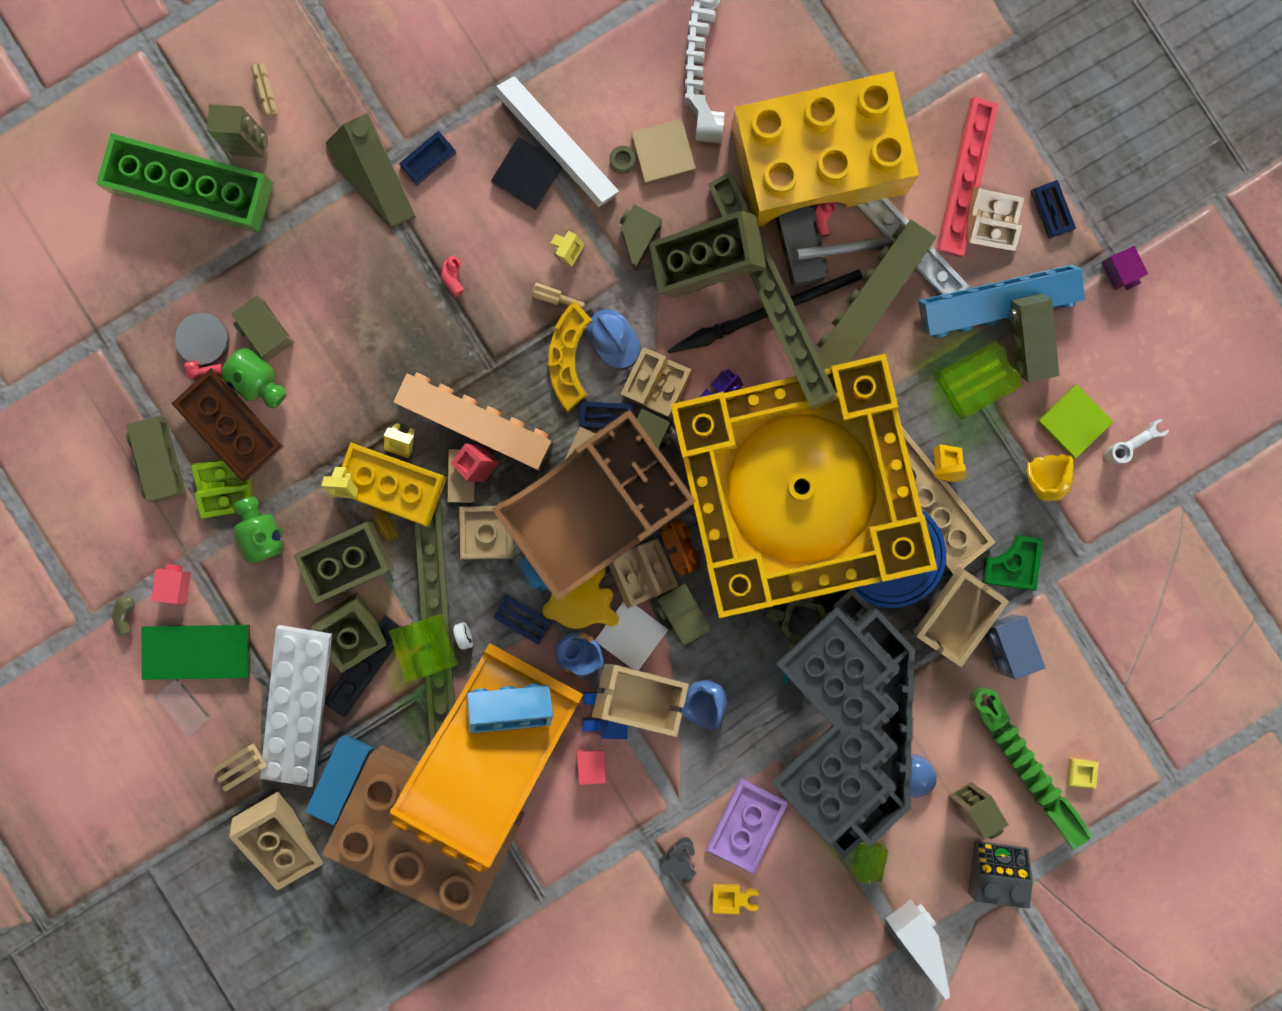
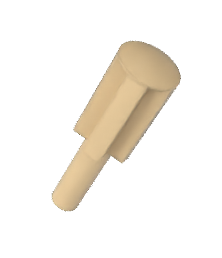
M537 282L533 286L531 297L557 305L559 302L570 306L575 300L561 295L562 291ZM575 300L584 309L585 303Z

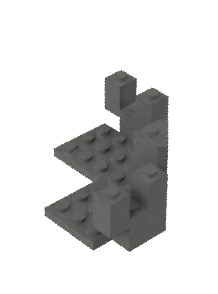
M854 588L842 590L827 604L832 611L776 663L832 726L772 781V784L844 859L863 841L871 847L911 809L910 780L912 778L911 741H913L912 706L914 701L913 672L915 649L878 609L871 608Z

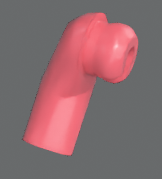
M195 360L184 364L185 375L190 379H199L210 368L214 369L222 377L221 370L223 364L199 368V363Z

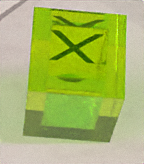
M863 841L856 847L851 871L858 881L867 884H873V881L882 882L889 851L883 844L874 843L869 847Z

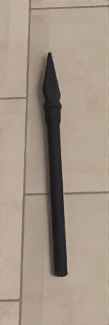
M859 269L793 295L791 299L794 305L797 306L863 278ZM764 307L732 321L728 320L720 323V325L715 324L713 327L701 328L670 348L667 352L673 353L709 346L716 339H722L724 335L727 336L737 329L769 316Z

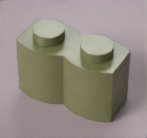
M685 583L657 599L660 604L655 607L662 619L668 618L673 627L669 631L676 643L681 641L683 645H686L711 630Z

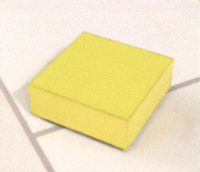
M1069 758L1067 785L1096 789L1099 762Z

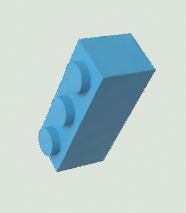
M530 684L526 688L505 686L493 691L480 688L467 693L466 709L469 734L551 725L553 712L549 686H542L541 684Z
M347 735L340 737L305 812L335 825L373 747Z

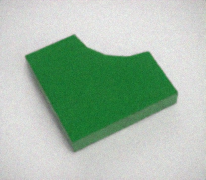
M1014 535L1011 546L1004 553L996 557H985L982 583L1037 591L1043 539Z

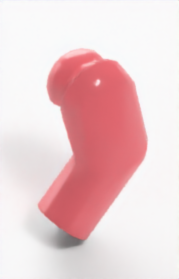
M835 202L820 203L814 209L816 223L813 224L816 233L819 232L821 238L830 235L826 221L836 209Z
M450 256L443 263L441 280L451 294L457 297L465 291L457 280L461 262L458 257Z

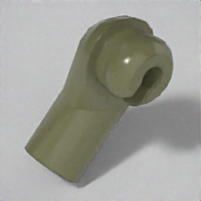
M130 596L118 598L115 601L111 614L119 636L132 632L126 618L127 611L135 607L134 600Z

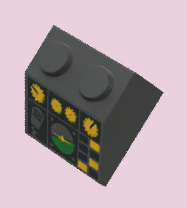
M974 841L968 894L976 902L1030 909L1033 878L1029 849L1026 847Z

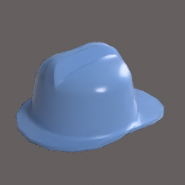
M612 309L601 310L591 317L593 322L587 327V335L600 357L609 366L614 368H626L632 365L639 356L640 342L627 320L619 312Z

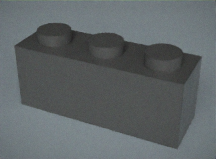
M806 206L776 217V224L792 289L823 282L826 277L825 274L828 273L826 258L817 257L795 260L793 256L796 249L822 246L821 235L819 232L815 233L813 223H816L814 208Z

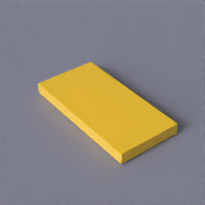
M351 442L341 466L347 468L346 473L352 474V482L358 488L356 499L353 500L429 527L446 482V476Z

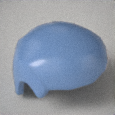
M911 754L912 778L910 780V796L919 798L928 795L935 788L937 775L932 764L925 757Z

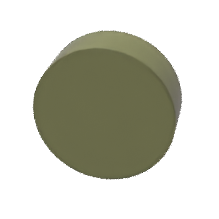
M618 146L611 152L610 165L616 173L627 174L634 169L636 156L631 148Z

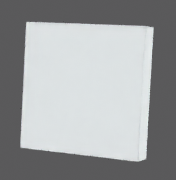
M623 601L616 611L620 618L618 625L615 627L606 625L595 640L630 668L638 671L668 629L636 605L627 609Z

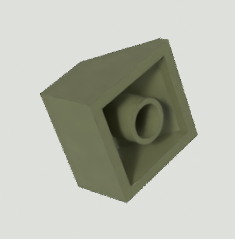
M358 593L314 619L311 626L313 631L332 634L330 659L341 673L386 646V641L373 612Z

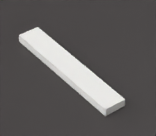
M515 76L496 86L494 93L598 207L618 194L619 190Z
M888 198L857 205L885 237H889L892 244L896 240L892 235L902 223L906 226L909 222ZM932 245L915 268L939 295L970 287Z

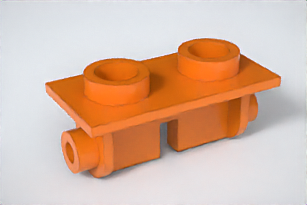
M682 519L662 526L663 532L660 533L666 549L668 550L675 546L677 552L669 554L675 572L678 571L679 576L699 569V554L691 545L689 528L686 524H683Z

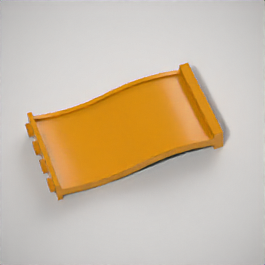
M489 643L463 691L412 773L395 805L390 810L388 818L392 820L391 824L401 831L405 832L409 829L416 833V838L424 844L431 845V843L438 845L442 848L440 851L452 859L459 857L465 860V865L469 869L478 873L481 870L487 872L583 694ZM530 684L549 686L553 712L550 726L469 734L466 709L467 693L480 688L493 691L505 686H513L515 688H526Z

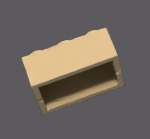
M959 566L913 632L917 638L936 651L939 649L942 655L962 667L1009 601Z
M604 664L599 688L604 690L603 694L597 693L592 717L677 737L682 713L668 711L669 706L684 708L689 684L618 665Z

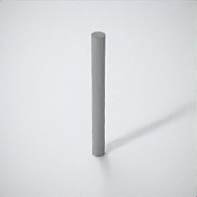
M880 237L796 249L793 256L795 260H803L884 248L885 245L889 247L890 239L889 237Z

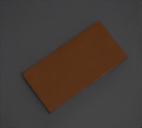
M212 368L171 403L242 482H246L284 447Z

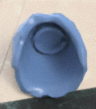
M706 679L694 682L687 690L684 708H679L680 713L687 720L695 722L696 725L702 728H708L710 731L717 729L726 711V693L719 684Z

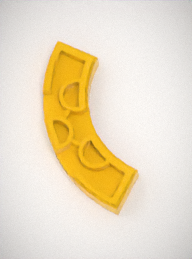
M575 300L565 310L556 324L548 353V366L552 387L561 405L568 413L588 396L577 375L576 351L581 336L593 322Z

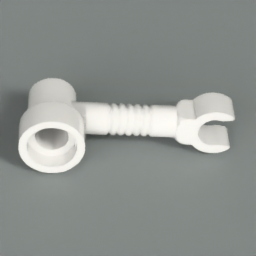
M1163 419L1151 422L1145 431L1129 441L1113 444L1104 452L1105 461L1110 464L1127 463L1132 459L1134 449L1153 438L1165 436L1169 430L1160 433L1156 430V425L1162 422Z

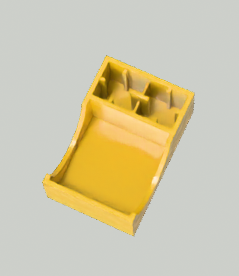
M894 71L734 108L731 132L750 212L757 215L759 228L765 227L769 221L784 213L810 205L839 202L844 203L846 208L862 203L866 204L870 201H880L883 198L906 195L919 176Z

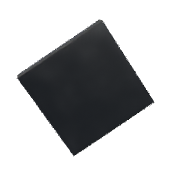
M518 137L493 176L491 183L536 210L561 171L562 166L551 156Z

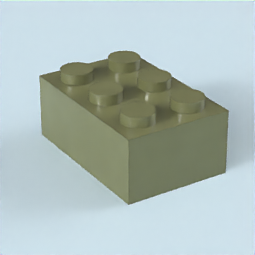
M373 522L360 524L293 555L314 604L326 602L394 571Z

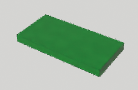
M250 625L141 627L142 680L250 678Z

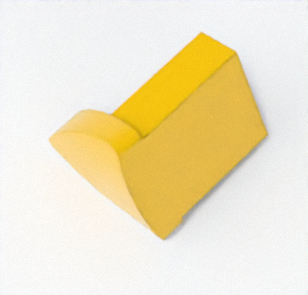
M942 444L934 447V477L948 482L963 481L967 477L966 466L963 464L962 448Z

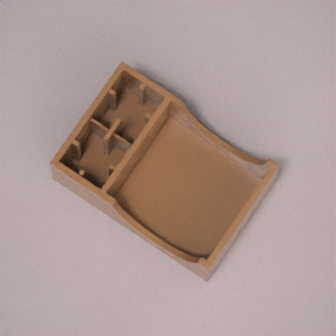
M628 410L575 448L571 455L545 476L510 499L500 502L492 510L558 601L696 501L635 416Z
M385 745L380 746L369 755L322 855L472 927L525 813L519 812L488 871L484 872L481 870L480 873L475 872L465 865V860L459 857L452 859L444 855L440 851L442 848L434 843H431V845L424 844L416 838V833L409 829L405 832L401 831L391 824L392 820L388 818L389 812L395 805L419 762Z

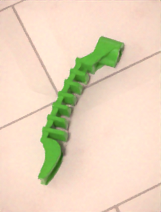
M985 687L975 688L970 694V703L981 718L985 729L991 733L994 742L1000 746V751L1006 755L1010 761L1009 764L1015 768L1018 777L1024 781L1027 790L1034 795L1037 804L1041 805L1043 812L1056 826L1071 849L1075 850L1093 838L1092 833L1076 809L1065 797H1061V789L1054 787L1051 783L1053 780L1051 776L1044 773L1042 770L1043 765L1035 760L1034 752L1026 747L1025 739L1017 734L1019 731L1017 727L1009 722L1011 718L1001 703L998 694ZM982 695L988 696L986 700L989 707L980 704L983 701Z

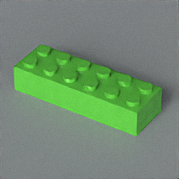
M112 133L109 137L96 183L112 194L257 233L260 232L273 182L265 174Z

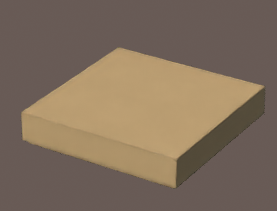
M682 119L631 132L645 185L696 170Z
M494 506L459 507L460 560L514 559L513 538L493 512L492 508Z

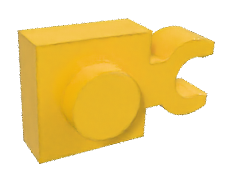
M713 884L712 913L739 914L740 906H744L749 911L758 910V904L749 903L748 898L750 896H759V892L755 888H749L744 892H740L739 884Z

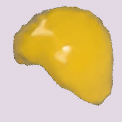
M1064 454L1059 456L1047 455L1045 457H1037L1031 463H1027L1026 475L1031 490L1040 500L1059 501L1071 492L1074 482L1072 456Z

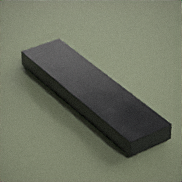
M387 615L378 624L386 641V646L346 670L325 698L324 704L342 717L347 716L407 632L405 628Z

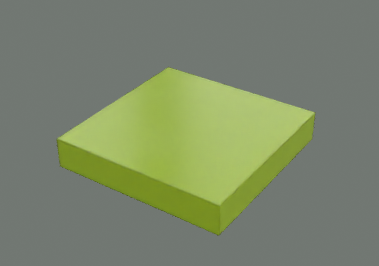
M1076 384L1042 415L1037 422L1075 459L1113 423V420Z

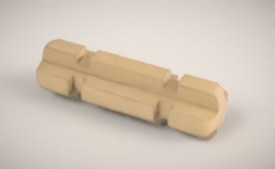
M262 63L252 65L251 72L255 78L254 83L259 101H261L262 112L265 116L275 115L278 113V109L274 102L275 98L270 80L268 79L267 69Z

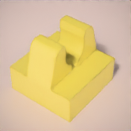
M570 231L567 232L565 237L555 234L550 242L557 250L555 254L563 263L571 267L585 245L576 234Z
M398 423L392 428L388 427L384 434V450L409 459L413 450L414 429L410 428L406 434L400 432V424Z
M335 467L331 477H323L321 486L331 497L356 499L358 488L352 482V474L346 473V467Z

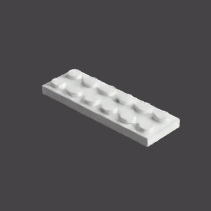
M282 625L276 627L262 755L267 767L261 770L260 779L313 787L316 782L332 641L331 633Z

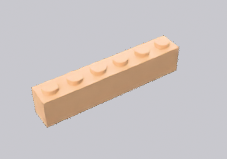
M416 372L415 376L406 374L393 401L394 403L538 471L541 470L553 444L548 439V433L535 428L534 432L524 428L526 423L513 417L508 421L500 417L502 412L490 406H487L486 410L476 406L477 400L463 395L461 399L453 395V389L441 383L438 387L429 384L430 378Z

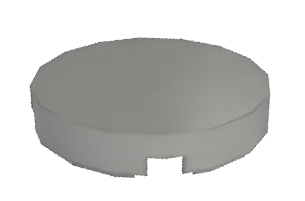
M199 312L189 315L181 321L176 329L175 344L177 351L187 361L195 360L202 366L211 365L219 361V358L229 348L230 337L227 327L221 320L211 314Z

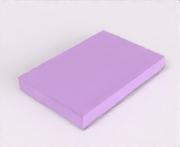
M740 777L709 840L706 851L754 875L789 802Z

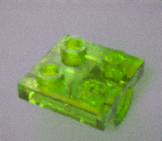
M442 614L389 631L405 682L458 665Z

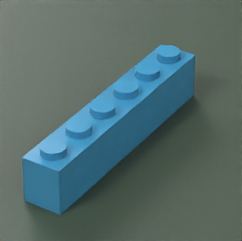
M1071 264L918 300L922 329L928 335L938 338L948 335V331L957 330L964 332L972 330L973 326L978 324L985 326L995 325L999 323L1000 319H1010L1011 300L1041 293L1052 299L1053 307H1072L1076 305L1077 301L1085 300L1082 268Z

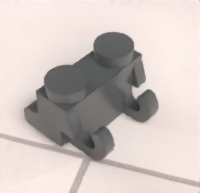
M682 837L677 840L659 859L662 864L660 867L662 874L667 875L673 872L684 884L690 881L696 874L694 871L695 865L686 851L687 849L691 856L695 854L693 842L688 837Z

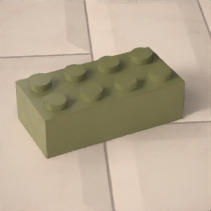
M742 210L649 242L658 294L670 297L681 296L766 268L757 215Z

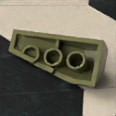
M367 113L344 123L326 142L335 166L392 228L415 218L413 209L369 114Z

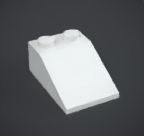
M910 899L888 916L886 920L942 996L947 1000L950 998L940 940L939 935L933 929L937 924L921 903L916 907Z

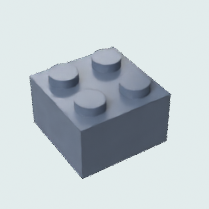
M1011 614L997 619L983 637L984 643L988 648L991 647L994 655L991 661L997 673L1000 672L1003 676L1018 679L1046 668L1029 621L1025 616Z

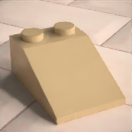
M278 792L232 818L229 838L276 890L283 888L322 865L319 854L294 810Z

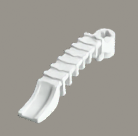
M694 0V6H691L688 25V34L690 35L687 37L686 45L688 50L686 51L685 63H687L685 77L687 79H685L684 91L687 94L685 93L684 105L689 106L697 117L695 141L721 144L724 112L711 111L705 101L706 95H699V93L704 92L705 82L693 80V78L703 79L705 70L702 66H694V64H704L705 56L704 52L694 51V49L704 51L706 39L696 35L709 36V24L715 23L717 14L713 10L719 6L721 0Z

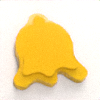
M603 568L558 601L552 594L549 601L543 606L544 616L547 619L556 620L563 626L571 629L587 628L596 623H602L610 627L618 625L620 618L610 607L613 591L609 588L601 589L599 586L605 575L606 568Z

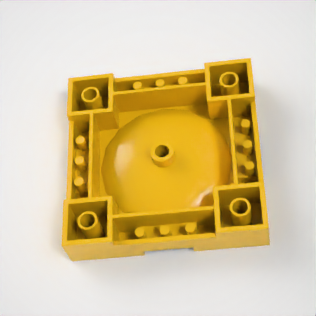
M886 353L825 369L838 398L815 410H812L796 376L727 393L721 392L670 404L691 495L696 501L694 508L719 618L937 570L897 409L898 403ZM796 481H806L809 484V491L803 495L798 494L794 489Z

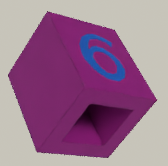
M1135 245L1102 262L1115 290L1125 287L1127 291L1141 284L1140 278L1148 275Z

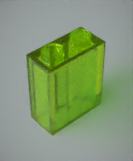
M996 340L935 374L936 379L960 420L971 416L1022 387L1019 382L1021 377L1014 367L1011 368L1006 359L1008 355L1005 348L1001 344L998 345Z

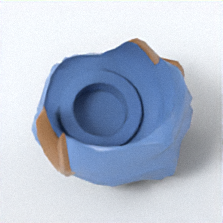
M571 632L560 639L555 646L558 667L575 678L588 677L604 667L600 645L589 634Z

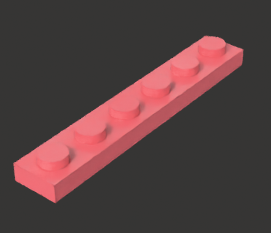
M978 97L970 99L937 243V252L959 258L965 254L971 196L974 187L980 188L997 113V103Z

